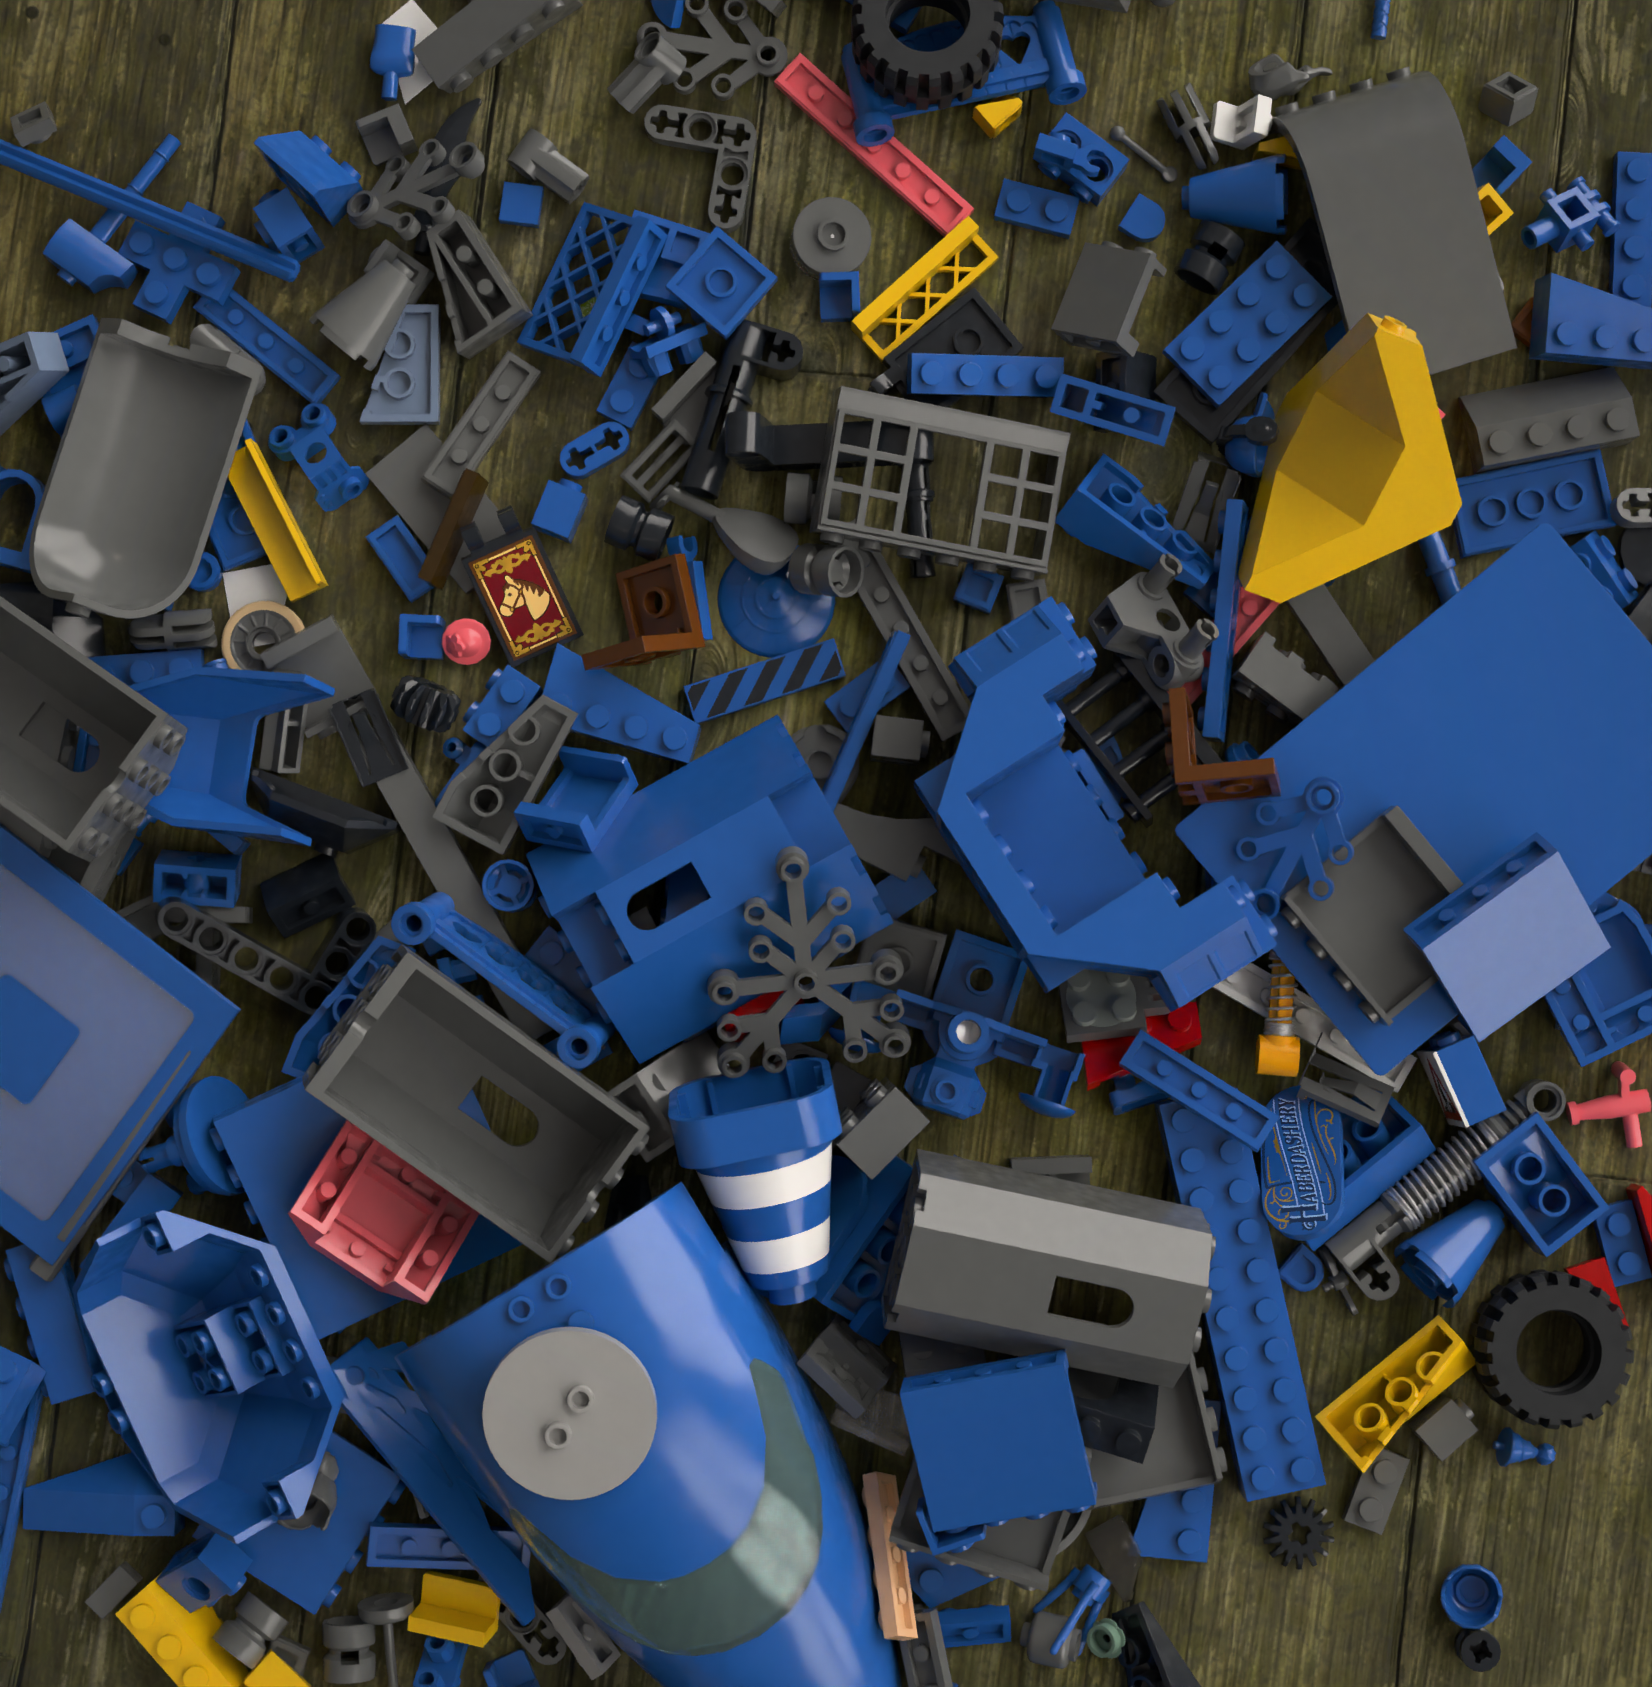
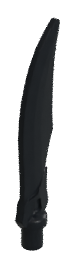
M476 98L458 108L441 126L434 139H437L445 148L446 157L439 165L429 166L424 175L449 164V156L452 150L460 143L466 142L473 118L482 104L480 98ZM461 176L449 180L423 194L435 198L438 196L447 198L451 188ZM417 209L414 217L420 222L421 229L416 238L414 253L421 256H429L430 245L426 232L438 223L427 212Z

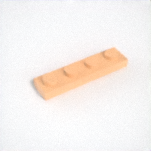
M877 1471L863 1474L862 1500L867 1509L869 1521L867 1539L873 1551L875 1566L873 1582L878 1590L880 1604L878 1622L883 1631L884 1639L900 1641L918 1638L906 1551L900 1549L896 1543L889 1541L892 1522L899 1504L896 1475Z

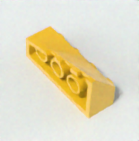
M1437 1315L1318 1413L1315 1418L1351 1463L1364 1474L1400 1426L1476 1364L1475 1358L1458 1334Z
M159 1575L115 1614L178 1687H248L242 1681L249 1673L245 1664L212 1639V1636L223 1624L222 1619L218 1618L213 1606L208 1608L205 1605L189 1613L156 1582Z

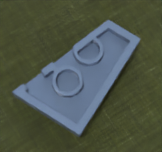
M406 304L384 349L385 353L377 375L375 374L366 408L363 409L359 421L361 425H440L441 308L439 304Z

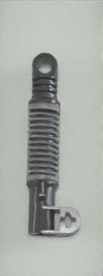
M1530 1079L1524 1082L1518 1089V1092L1512 1097L1514 1102L1507 1100L1504 1103L1506 1111L1474 1124V1130L1470 1126L1465 1128L1469 1135L1458 1131L1460 1136L1458 1139L1455 1136H1451L1452 1144L1444 1142L1446 1147L1444 1150L1441 1147H1437L1439 1154L1431 1153L1430 1157L1432 1159L1430 1161L1424 1159L1423 1166L1417 1165L1416 1168L1418 1170L1415 1172L1410 1170L1408 1178L1403 1176L1402 1179L1404 1181L1401 1183L1396 1181L1395 1188L1389 1187V1189H1386L1377 1202L1324 1243L1325 1247L1356 1288L1367 1297L1376 1301L1386 1300L1397 1292L1400 1284L1399 1274L1381 1249L1402 1232H1412L1414 1229H1417V1226L1420 1227V1224H1424L1423 1216L1431 1218V1211L1438 1213V1205L1446 1207L1445 1200L1452 1202V1194L1460 1196L1459 1189L1466 1191L1467 1184L1474 1185V1178L1481 1180L1482 1176L1472 1160L1531 1114L1538 1112L1545 1122L1558 1118L1564 1111L1566 1098L1563 1090L1557 1084L1542 1079ZM1544 1089L1549 1096V1101L1545 1108L1537 1110L1533 1105V1098L1538 1091ZM1374 1254L1377 1257L1368 1264L1380 1273L1379 1278L1382 1282L1378 1286L1372 1283L1371 1275L1362 1268L1355 1274L1352 1272Z

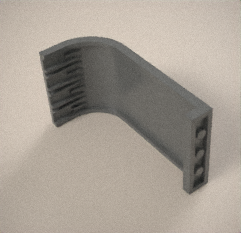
M1408 66L1386 73L1388 81L1374 85L1372 78L1350 84L1351 93L1336 97L1335 90L1312 96L1313 104L1300 109L1297 101L1274 108L1276 116L1272 117L1273 122L1269 135L1280 133L1287 139L1302 169L1346 334L1367 313L1382 319L1385 315L1393 317L1407 325V329L1416 332V338L1423 346L1430 375L1517 348L1462 129L1445 89L1431 72L1419 71L1411 73Z

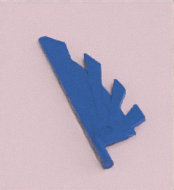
M365 1337L330 1364L344 1394L341 1407L521 1626H526L535 1618L529 1570L491 1531L478 1497L499 1515L500 1513L465 1470L433 1422L432 1417L416 1392L410 1390L397 1372L403 1371L394 1357L409 1347L405 1342L401 1341L378 1349L368 1337Z

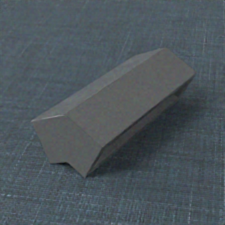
M274 668L271 671L280 673L305 674L300 671L287 670L281 668ZM308 704L266 715L259 764L260 769L272 770L276 773L300 772Z

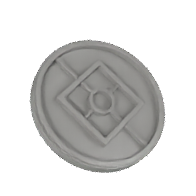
M583 1327L552 1328L538 1332L519 1342L499 1362L485 1392L482 1411L483 1429L488 1447L499 1466L509 1477L524 1488L536 1494L560 1500L591 1498L606 1493L622 1484L644 1461L650 1450L656 1430V1394L652 1380L641 1361L629 1348L615 1338Z

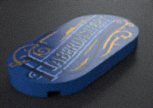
M1299 1085L1279 1092L1266 1105L1267 1109L1280 1117L1261 1146L1262 1207L1269 1222L1284 1236L1294 1240H1312L1328 1232L1329 1227L1333 1225L1335 1220L1336 1222L1339 1220L1344 1210L1343 1124L1340 1111L1305 1096L1304 1100L1297 1098V1093L1301 1087Z

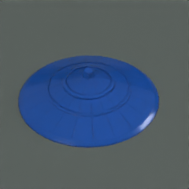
M734 558L721 578L717 600L721 621L732 639L751 653L773 658L814 645L830 625L835 609V597L824 596L823 594H801L795 590L789 578V561L779 571L770 575H762L750 570Z

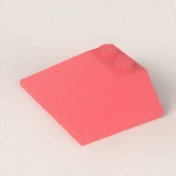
M348 1120L343 1124L288 1213L309 1246L377 1291L424 1305L430 1300L480 1214Z

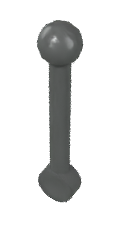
M1122 126L1111 128V138L1115 141H1122L1161 173L1164 182L1173 183L1178 176L1176 168L1164 166L1129 138Z

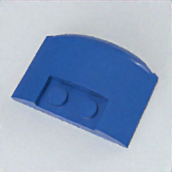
M1607 892L1594 901L1589 908L1611 948L1543 996L1561 1030L1562 1037L1580 1067L1652 1034V937L1631 908L1623 900H1618Z

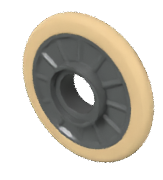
M257 601L247 604L237 610L224 627L221 638L223 658L226 659L229 669L271 672L272 669H267L260 654L254 649L256 637L262 633H269L275 639V644L303 630L305 627L300 618L291 609L280 603Z

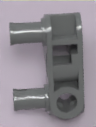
M1168 553L1166 555L1162 554L1149 572L1135 574L1110 593L1088 618L1103 649L1141 659L1154 683L1166 691H1169L1168 689L1180 688L1185 683L1195 682L1200 678L1204 669L1202 652L1219 636L1217 626L1206 618L1198 619L1193 628L1189 630L1166 589L1173 579L1182 572V564L1179 559ZM1158 612L1166 613L1172 617L1165 626L1161 620H1157L1156 615Z

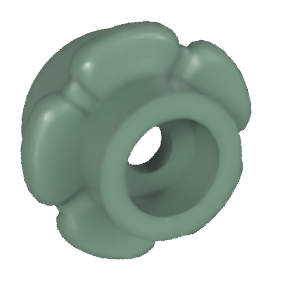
M1103 1618L1100 1622L1096 1621L1093 1623V1627L1087 1634V1644L1091 1652L1100 1658H1116L1122 1652L1121 1647L1125 1645V1634L1114 1620ZM1106 1635L1110 1637V1641L1107 1640Z

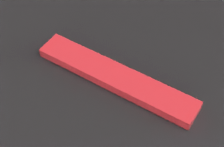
M801 53L774 80L776 88L943 237L974 212V208L894 136L886 143L878 146L865 147L859 145L853 129L856 117L851 98Z

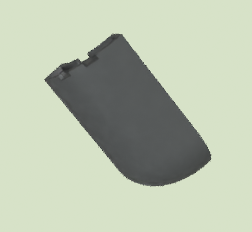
M101 318L32 529L29 550L30 571L36 587L42 594L67 603L65 611L89 618L91 611L125 619L153 615L171 605L182 595L191 583L199 566L263 366L231 351L211 349L191 344L190 349L177 345L170 346L171 338L153 332L124 319Z

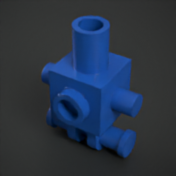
M1580 176L1567 186V191L1557 195L1552 188H1549L1540 195L1539 199L1544 206L1535 222L1522 228L1521 239L1529 249H1535L1548 242L1556 253L1575 244L1583 252L1589 249L1595 242L1589 234L1596 223L1602 229V234L1605 237L1614 234L1620 228L1621 223L1615 220L1609 213L1611 207L1607 202H1598L1601 198L1600 193L1596 189L1590 190L1585 183L1586 180Z

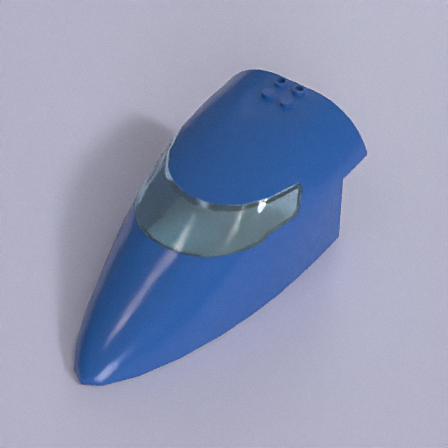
M682 1181L646 1202L639 1210L433 1336L430 1334L394 1357L456 1457L508 1525L577 1605L662 1687H902L896 1640L884 1639L883 1631L878 1622L880 1604L878 1590L873 1582L875 1566L873 1551L867 1539L869 1527L847 1464L824 1410L804 1370L796 1364L798 1358L764 1296L757 1289L749 1285L729 1240L719 1244ZM558 1327L593 1329L605 1333L624 1344L637 1356L652 1380L657 1400V1423L654 1439L649 1452L639 1468L614 1489L595 1497L580 1500H560L545 1497L515 1482L504 1472L493 1457L483 1429L482 1411L485 1392L499 1362L514 1346L527 1337Z

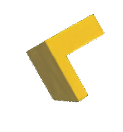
M428 1570L423 1575L421 1603L408 1616L407 1631L484 1648L498 1631L500 1599L485 1582Z

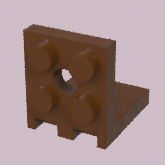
M673 554L615 574L630 640L583 654L582 660L585 671L651 664V661L680 655L681 652L706 647L685 554ZM657 593L661 595L663 600L660 612L656 610L654 605V598Z
M1185 687L1168 689L1169 702L1162 703L1164 726L1167 727L1169 739H1172V741L1165 742V755L1167 766H1170L1171 776L1175 778L1180 797L1182 796L1183 805L1281 796L1280 779L1274 758L1197 765L1194 716Z

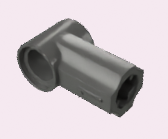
M657 31L648 34L642 39L635 50V59L607 88L619 104L632 114L637 111L661 84L668 85L674 82L686 67V57Z
M530 128L506 161L522 176L532 182L537 180L570 205L574 200H577L590 179L589 175L557 152V147L544 135Z

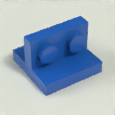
M716 226L665 287L668 292L690 309L691 317L697 324L705 323L706 326L709 325L727 340L778 279L769 269Z

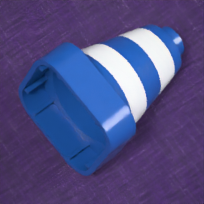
M818 1057L787 1060L786 1067L778 1073L768 1072L762 1065L749 1068L743 1076L738 1078H729L723 1074L696 1079L674 1088L669 1093L668 1116L678 1163L683 1168L696 1170L749 1285L755 1289L767 1290L769 1302L774 1305H791L814 1297L817 1294L815 1280L823 1276L829 1269L832 1140L842 1133V1124L829 1061Z

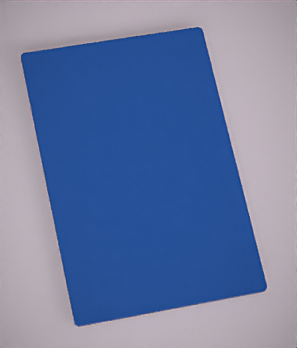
M1541 523L1257 758H1274L1280 779L1281 796L1203 803L1176 825L1175 834L1216 884L1233 875L1236 881L1243 879L1252 892L1265 888L1287 847L1262 853L1253 861H1244L1236 852L1237 843L1246 836L1259 838L1297 827L1306 811L1282 816L1277 823L1266 826L1257 820L1256 808L1264 801L1279 802L1303 795L1306 785L1313 779L1323 776L1331 777L1341 784L1345 793L1344 804L1337 813L1346 841L1353 838L1390 806L1398 805L1460 881L1465 884L1534 833L1538 832L1559 852L1586 903L1590 906L1652 854V645L1552 525ZM1321 789L1317 793V799L1321 804L1326 805L1331 802L1332 796L1328 790ZM1264 806L1262 816L1264 819L1271 821L1275 818L1276 811L1272 806ZM1321 819L1314 832V838L1321 861L1324 862L1328 858L1330 842ZM1251 841L1244 842L1242 846L1243 852L1248 856H1253L1256 853V845ZM1337 845L1334 848V852H1336L1343 845ZM1302 855L1283 888L1280 897L1308 875ZM1262 896L1259 900V906L1264 911H1270L1273 907V902L1269 897ZM1281 913L1271 920L1278 932V935L1273 937L1278 945L1271 950L1376 1075L1383 1076L1459 1014L1442 985L1437 981L1392 1018L1393 1023L1390 1026L1381 1024L1379 1020L1373 1024L1358 1007L1362 1000L1353 989L1346 992L1335 980L1332 973L1336 971V968L1327 958L1322 961L1319 960L1307 946L1306 942L1310 937L1301 926L1295 930Z

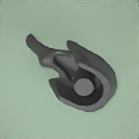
M1272 53L1253 64L1249 68L1248 74L1252 93L1255 96L1260 94L1272 98V101L1284 95L1296 94L1314 77L1330 76L1333 72L1327 67L1312 68L1309 65H1304L1297 70L1289 62H1284L1279 55Z

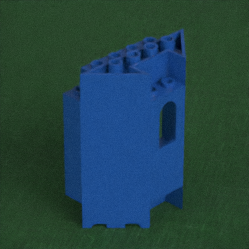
M778 714L631 795L593 853L543 844L526 854L543 894L538 897L543 910L549 919L554 917L561 925L563 930L557 932V935L567 953L575 951L582 965L577 967L576 970L587 989L591 988L597 997L598 1002L595 1005L606 1024L613 1022L639 1064L681 1041L687 1043L717 1026V1021L722 1015L728 1014L764 994L739 996L730 1005H718L708 995V979L713 972L719 969L732 970L738 975L739 979L781 973L767 962L757 963L750 958L748 943L752 937L756 935L769 937L773 946L795 961L793 946L763 925L754 926L747 923L743 911L744 904L748 899L759 897L766 901L769 909L791 924L786 882L779 878L775 865L776 856L783 848L789 846L799 847L808 857L809 873L803 879L807 922L826 901V894L830 889L842 887L850 894V910L844 915H836L810 945L812 958L829 940L831 930L837 925L843 924L851 927L855 935V944L894 923L867 871L858 858L853 845L848 840L814 779L810 768L805 763ZM692 863L711 898L655 929L641 930L636 928L630 922L627 915V906L633 895ZM790 864L785 870L789 873H795L799 871L800 866ZM835 897L831 903L835 906H840L845 903L846 899ZM753 907L749 910V914L759 916L764 910L760 907ZM841 934L835 940L838 943H845L850 937L846 934ZM760 944L755 946L753 950L756 953H764L768 947ZM849 952L839 953V955L833 961L844 956ZM721 987L717 992L721 995L731 993L732 990L729 987Z

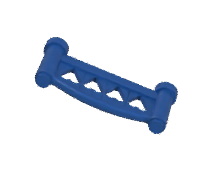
M1045 0L1037 3L1033 7L1032 16H1004L1002 40L1014 41L1015 38L1024 36L1030 41L1022 63H1016L1000 50L995 70L989 73L988 81L981 89L973 87L972 96L963 102H959L957 98L952 99L951 107L1046 87L1048 99L1055 105L1074 103L1086 94L1087 87L1083 73L1076 69L1062 14L1054 1ZM953 20L919 29L901 36L897 40L911 49L933 52L954 44L964 34V29L958 20ZM852 42L843 47L841 60L856 117L853 129L859 145L873 147L889 141L895 133L892 123L894 119L940 110L938 104L928 105V110H916V104L907 102L906 107L894 104V96L890 94L883 98L874 91V81L866 83L861 76L860 65L855 63L853 57Z
M444 892L433 893L420 902H409L401 906L393 914L391 928L399 941L407 945H417L430 937L558 1032L561 1036L557 1042V1052L560 1059L569 1067L584 1068L590 1065L598 1057L601 1046L614 1035L616 1027L613 1022L606 1024L599 1011L595 1013L590 1011L567 989L520 952L455 910L453 899Z

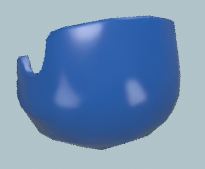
M1461 1564L1450 1571L1442 1584L1440 1595L1441 1605L1450 1621L1464 1629H1481L1493 1622L1499 1615L1503 1598L1502 1586L1492 1571L1479 1564Z

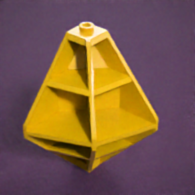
M1367 313L1286 394L1276 414L1275 422L1279 428L1278 438L1276 442L1268 447L1238 577L1244 590L1281 604L1451 526L1462 506V501L1423 346L1416 338V332L1407 329V325L1390 316L1385 315L1382 319Z

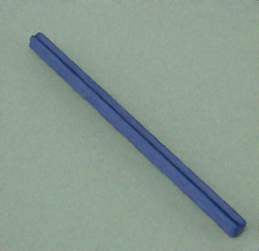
M0 139V164L285 281H295L300 272V264L296 259Z

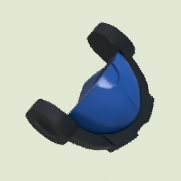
M1261 392L1253 415L1237 419L1230 426L1222 425L1216 441L1218 451L1225 456L1234 469L1256 478L1262 476L1268 445L1276 442L1279 433L1278 425L1274 421L1273 408L1267 400V393Z

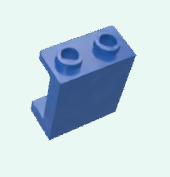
M562 746L559 757L564 765L563 771L539 804L521 801L513 813L527 841L593 853L639 784L625 756L591 751L585 748Z

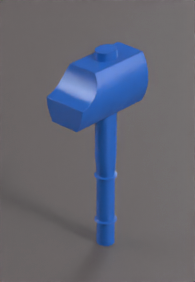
M168 134L159 147L153 150L154 153L131 183H127L128 186L124 190L143 196L144 191L166 163H169V159L179 148L181 142L173 135ZM109 208L90 232L72 219H68L56 231L43 251V255L48 262L60 269L56 274L60 279L72 287L78 282L93 294L109 287L128 289L138 274V270L132 262L106 245L127 217V215Z

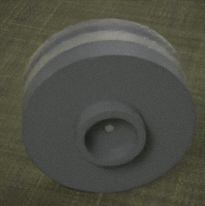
M826 197L815 200L801 211L792 228L790 235L792 257L801 271L818 281L819 273L857 271L870 250L872 239L870 225L864 213L856 205L845 199Z

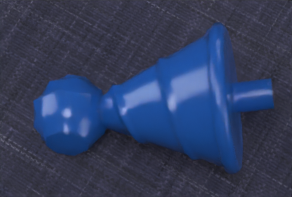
M1510 1427L1502 1429L1497 1441L1493 1442V1449H1496V1459L1501 1467L1534 1458L1541 1465H1548L1555 1460L1556 1452L1552 1445L1543 1443L1536 1448L1530 1441H1526Z

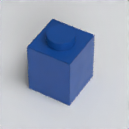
M561 478L559 483L548 480L531 522L535 530L571 544L589 501L586 494L581 492L583 487L564 478Z

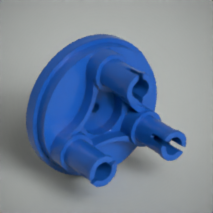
M210 1076L192 1083L165 1117L168 1125L173 1128L174 1135L168 1137L164 1143L144 1148L139 1155V1161L151 1157L154 1158V1161L143 1164L141 1167L147 1173H155L172 1165L177 1167L185 1166L189 1173L186 1176L187 1186L195 1195L203 1194L205 1191L226 1196L245 1193L243 1186L235 1188L226 1166L232 1164L226 1149L221 1152L217 1150L209 1130L215 1127L213 1123L214 1115L249 1100V1098L237 1085L223 1077Z

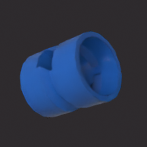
M507 859L498 861L488 868L483 877L482 890L484 897L490 905L498 910L516 913L532 906L537 899L539 885L531 868L519 861Z

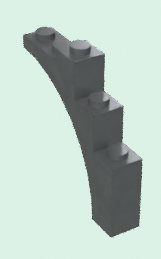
M1062 736L1059 746L1063 752H1066L1067 749L1062 747L1066 738ZM839 803L833 812L848 840L853 845L860 861L904 882L907 881L909 875L915 878L918 877L927 858L920 854L923 848L961 866L936 828V822L933 818L894 819L866 814Z

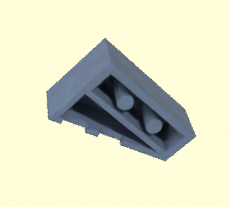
M28 331L0 343V436L69 372L58 333Z

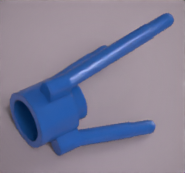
M1087 1563L1081 1571L1074 1567L1066 1579L1033 1607V1613L1035 1614L1042 1611L1070 1586L1075 1585L1071 1593L1079 1598L1080 1601L1049 1650L1051 1655L1057 1654L1088 1605L1092 1606L1082 1629L1078 1656L1081 1655L1087 1643V1634L1093 1627V1623L1096 1621L1103 1603L1110 1595V1592L1107 1590L1112 1581Z

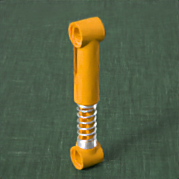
M1270 950L1269 959L1272 960V964H1269L1268 967L1272 971L1271 975L1267 977L1271 980V984L1266 987L1270 991V996L1266 998L1269 1001V1007L1265 1009L1268 1012V1018L1264 1020V1034H1259L1257 1038L1255 1073L1297 1077L1300 1062V1038L1294 1037V1027L1296 1025L1292 1024V1020L1296 1018L1293 1015V1009L1297 1006L1293 1002L1294 998L1298 996L1294 993V988L1299 984L1295 982V977L1275 953Z

